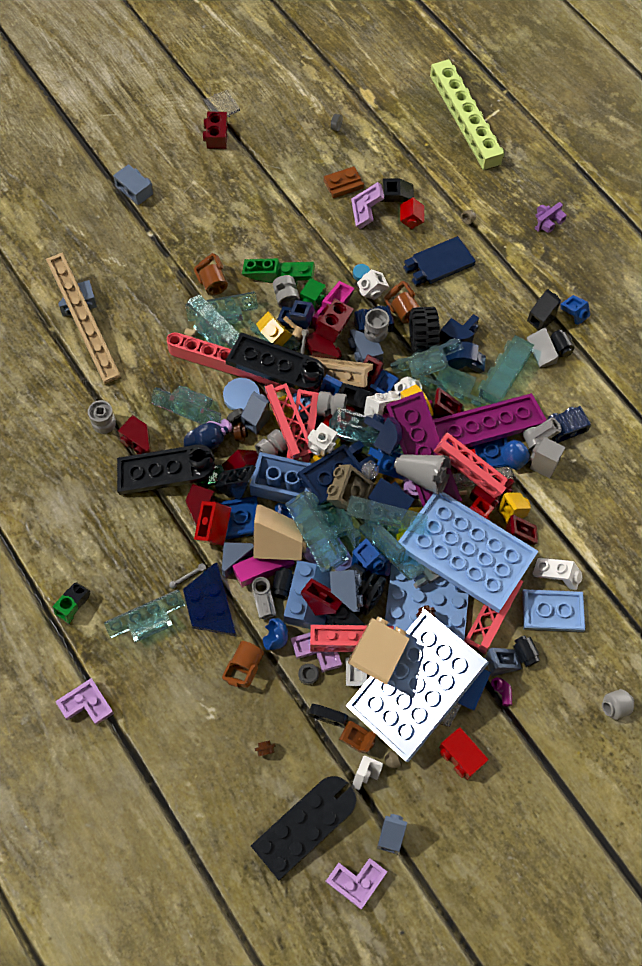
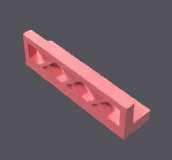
M287 383L275 388L272 384L265 386L267 398L292 459L296 460L312 454L309 449L300 452L297 444L299 440L307 443L308 446V434ZM285 390L287 397L284 402L278 400L277 392ZM285 406L294 411L291 419L285 417L283 412ZM292 423L300 426L301 430L298 436L291 432L290 427Z
M298 389L295 405L297 410H299V406L301 407V410L298 411L299 414L304 412L308 417L304 427L306 426V432L309 435L315 429L319 393ZM301 395L311 397L310 404L306 407L300 401ZM292 423V434L298 432L300 430V426L297 429H295L296 425ZM301 441L297 444L301 452L309 449L305 442ZM288 450L286 458L292 459L291 454ZM310 454L302 457L299 461L309 463Z
M448 432L445 433L434 449V452L437 455L449 456L451 465L493 498L503 494L506 489L504 485L508 479ZM492 476H495V477H496L497 479H499L501 482H498V481H497L495 478H493Z
M520 580L499 613L492 611L485 604L483 605L464 640L465 643L486 654L524 581ZM490 616L491 626L483 628L480 621L481 618ZM481 632L483 637L481 645L470 640L473 634Z
M311 625L310 651L353 652L367 626Z

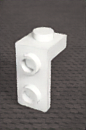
M388 391V393H376L373 396L366 397L363 418L375 413L383 417L384 406L401 399V395L397 391Z
M538 558L533 571L534 577L563 580L570 590H577L578 584L582 581V572L574 561Z

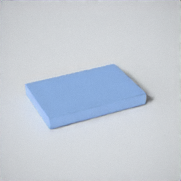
M523 589L524 630L585 631L583 592Z

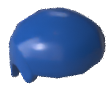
M518 440L509 441L501 449L502 458L512 469L519 470L529 461L530 453L528 448Z
M270 619L269 624L265 626L269 633L263 637L264 647L266 650L283 648L288 641V628L281 619Z

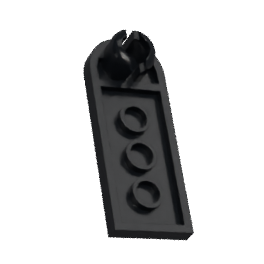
M242 332L226 358V364L282 385L287 383L288 387L296 390L313 391L321 385V380L324 378V367L316 358Z
M191 445L117 458V492L119 495L205 481L215 470V457L211 450L204 445Z
M338 776L324 778L251 845L252 849L278 881L353 813L357 798L352 787H349L338 799L334 797L344 787L346 788L349 785L343 778Z

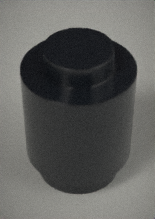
M557 330L551 334L550 338L558 356H570L575 347L568 334L563 330Z
M281 568L275 572L271 589L274 597L288 599L294 576L290 569Z
M524 635L515 640L516 644L513 645V648L519 660L526 668L540 661V654L531 637L526 638Z

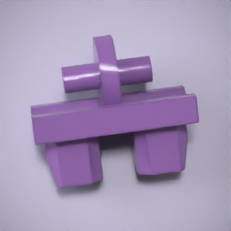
M559 202L552 208L544 205L538 206L536 214L538 225L535 226V229L538 232L543 229L550 233L555 228V223L552 221L555 220L558 224H562L567 216L562 211L563 204Z

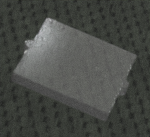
M228 90L218 94L215 93L213 96L203 99L210 112H227V117H230V115L240 111L239 106Z

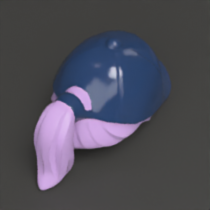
M225 418L221 420V423L209 421L199 425L186 434L184 437V447L204 445L213 451L221 445L224 436L232 431L233 426Z

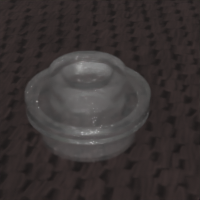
M370 460L362 466L361 472L368 479L372 480L377 476L379 466Z

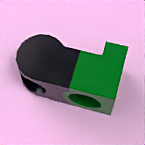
M75 582L53 605L54 614L70 624L74 619L75 613L88 600L90 590Z

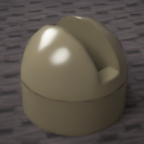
M472 210L464 211L461 214L463 223L466 225L473 223L476 220V213H473Z
M395 751L387 753L385 756L386 765L389 768L401 767L399 755Z

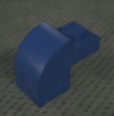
M295 300L292 308L282 307L277 320L283 326L291 327L283 320L287 316L294 324L308 330L315 314V309L311 302Z
M473 314L464 325L451 318L440 330V341L448 346L457 342L473 343L474 334L479 328V317Z
M457 342L445 347L443 363L456 371L467 366L480 374L485 371L486 356L478 351L479 346L474 343Z
M376 413L374 415H367L364 423L380 431L374 446L388 454H394L402 440V428L399 422L393 417H389L384 421L385 418Z

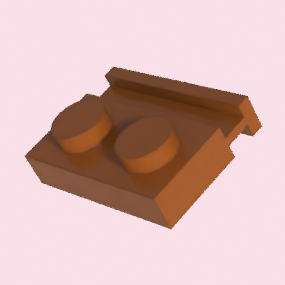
M354 166L324 176V183L332 194V198L364 188V183L361 181V177Z

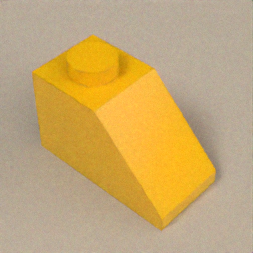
M269 311L256 324L260 332L273 344L283 346L292 336Z
M505 493L498 511L505 522L508 523L511 515L522 519L527 517L531 505L526 497L524 498L521 493Z

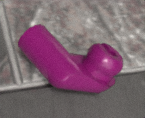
M496 677L492 679V687L502 695V706H512L511 685L502 678Z

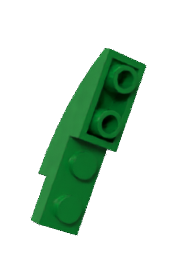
M278 258L244 259L242 275L267 283H273L280 276L290 275L295 279L296 285H298V281L313 279L315 264L314 262L280 263Z

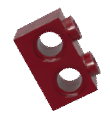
M207 111V118H204V129L206 131H203V142H206L207 149H227V112Z
M334 299L331 304L328 303L323 311L324 315L320 314L315 323L318 325L315 333L334 343L349 321L353 308Z

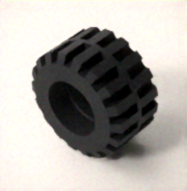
M435 307L411 309L409 334L414 354L437 352L439 348L440 324Z

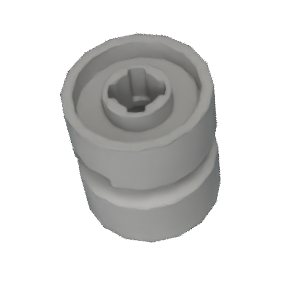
M280 276L273 281L274 293L280 308L283 306L292 308L295 300L300 301L296 282L292 276Z
M375 308L367 312L364 335L369 341L381 342L387 337L389 315L386 311Z
M320 391L317 401V416L328 417L332 414L334 418L344 419L347 394L336 393L333 396L330 392Z
M98 400L89 406L88 416L94 431L100 434L111 432L116 426V419L111 405L107 401Z
M278 429L267 435V439L263 438L255 445L258 454L263 452L278 456V454L282 455L288 450L282 432Z

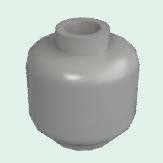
M619 689L604 696L602 709L607 716L617 720L632 714L634 699L627 691Z

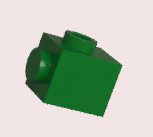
M310 278L300 293V301L311 302L316 311L318 306L322 305V301L325 298L326 285Z

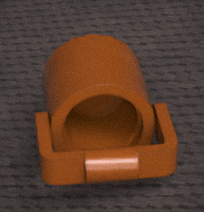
M214 253L207 256L194 268L199 283L204 286L208 295L221 294L228 287L222 272L223 265L219 256ZM215 259L216 264L208 265Z
M405 281L395 285L384 297V301L390 307L392 313H396L403 323H409L412 308L420 307L414 299V291ZM405 286L408 292L399 294L391 303L389 299L394 297Z
M240 641L232 660L229 661L222 679L231 686L249 687L258 670V665L264 655V651L250 642ZM234 669L247 674L244 681L230 677Z

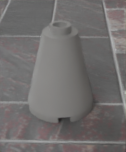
M402 454L396 458L394 468L401 476L435 494H439V492H443L448 482L449 474H446L447 468L451 469V459L445 455Z

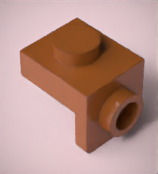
M348 721L339 740L358 752L367 753L375 744L376 733L365 730L353 721Z

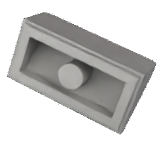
M546 328L526 338L539 368L557 363L558 354Z

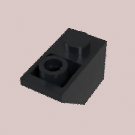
M400 178L382 179L381 185L384 199L380 202H406L414 197V186L412 183Z
M547 289L531 309L527 322L538 331L546 328L555 320L561 302L558 295Z

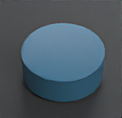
M365 264L356 265L353 269L354 279L359 281L363 275L370 271V268Z

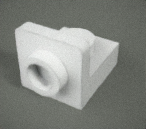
M345 658L346 686H362L367 681V674L348 664L349 658Z
M363 756L352 788L360 790L362 783L367 784L369 777L377 780L383 763Z

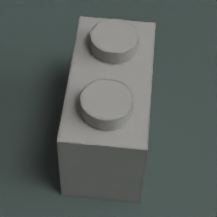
M544 437L542 442H537L529 459L532 462L530 469L550 479L565 447Z

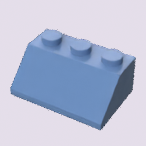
M260 452L250 483L251 496L295 506L302 504L304 508H307L310 492L298 478L297 474L312 463Z
M297 560L284 612L285 624L311 629V625H325L326 614L315 616L302 597L301 591L311 578L331 589L330 571L318 564Z

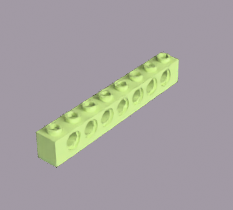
M449 59L432 64L430 77L482 169L485 170L501 165L504 150L497 143L496 136L492 134L489 124L485 122L483 114L478 110L475 100L471 98L468 88L464 86L462 77H459L456 67L452 65Z

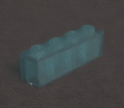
M516 335L512 341L508 340L504 347L505 352L498 355L495 361L497 364L489 369L487 373L488 378L486 381H481L478 390H480L478 398L489 404L501 402L531 356L534 344Z
M338 407L329 420V427L338 432L337 438L353 443L360 440L364 446L378 449L374 446V443L380 431L364 423L366 415ZM399 444L396 452L400 453L402 451V448Z
M303 491L285 503L321 571L330 572L349 560L347 550L339 543L337 539L338 534L328 523V516L325 511L321 510L318 505L319 500L317 496L312 492Z

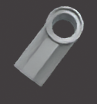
M551 417L539 426L525 430L523 436L529 450L533 451L537 442L541 443L544 437L551 439L560 433L562 428L559 422Z
M258 577L252 583V591L259 620H266L276 616L269 581L264 577ZM264 585L266 590L259 592L256 590V587Z

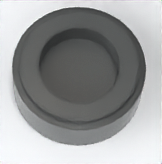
M333 115L331 120L332 130H340L343 121L342 115Z
M242 408L234 410L227 416V420L232 425L241 422V415L244 410Z
M313 664L302 665L298 672L300 682L304 685L315 684L319 678L318 668Z

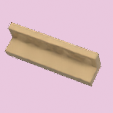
M313 357L322 363L324 377L328 374L343 383L353 386L366 387L368 372L373 370V364Z

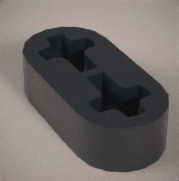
M311 704L308 712L310 717L338 727H345L349 718L345 713L318 704Z

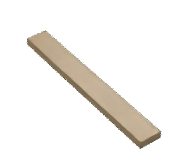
M63 252L47 258L46 261L104 385L121 378Z

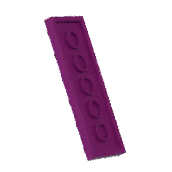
M423 391L386 404L390 417L395 418L402 428L400 445L405 455H437L434 449L441 440ZM447 468L446 474H449V479L443 492L458 502L462 501L453 473L450 468ZM414 483L424 507L433 492Z
M530 393L434 419L433 421L440 440L448 432L468 448L523 433L528 428L539 426L547 419L533 394Z

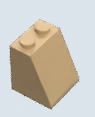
M257 505L254 521V558L302 560V553H306L307 532H303L304 524L263 505Z
M377 616L376 620L371 618L348 660V664L387 685L410 638L406 637V631L398 627L393 630L387 626L388 621Z

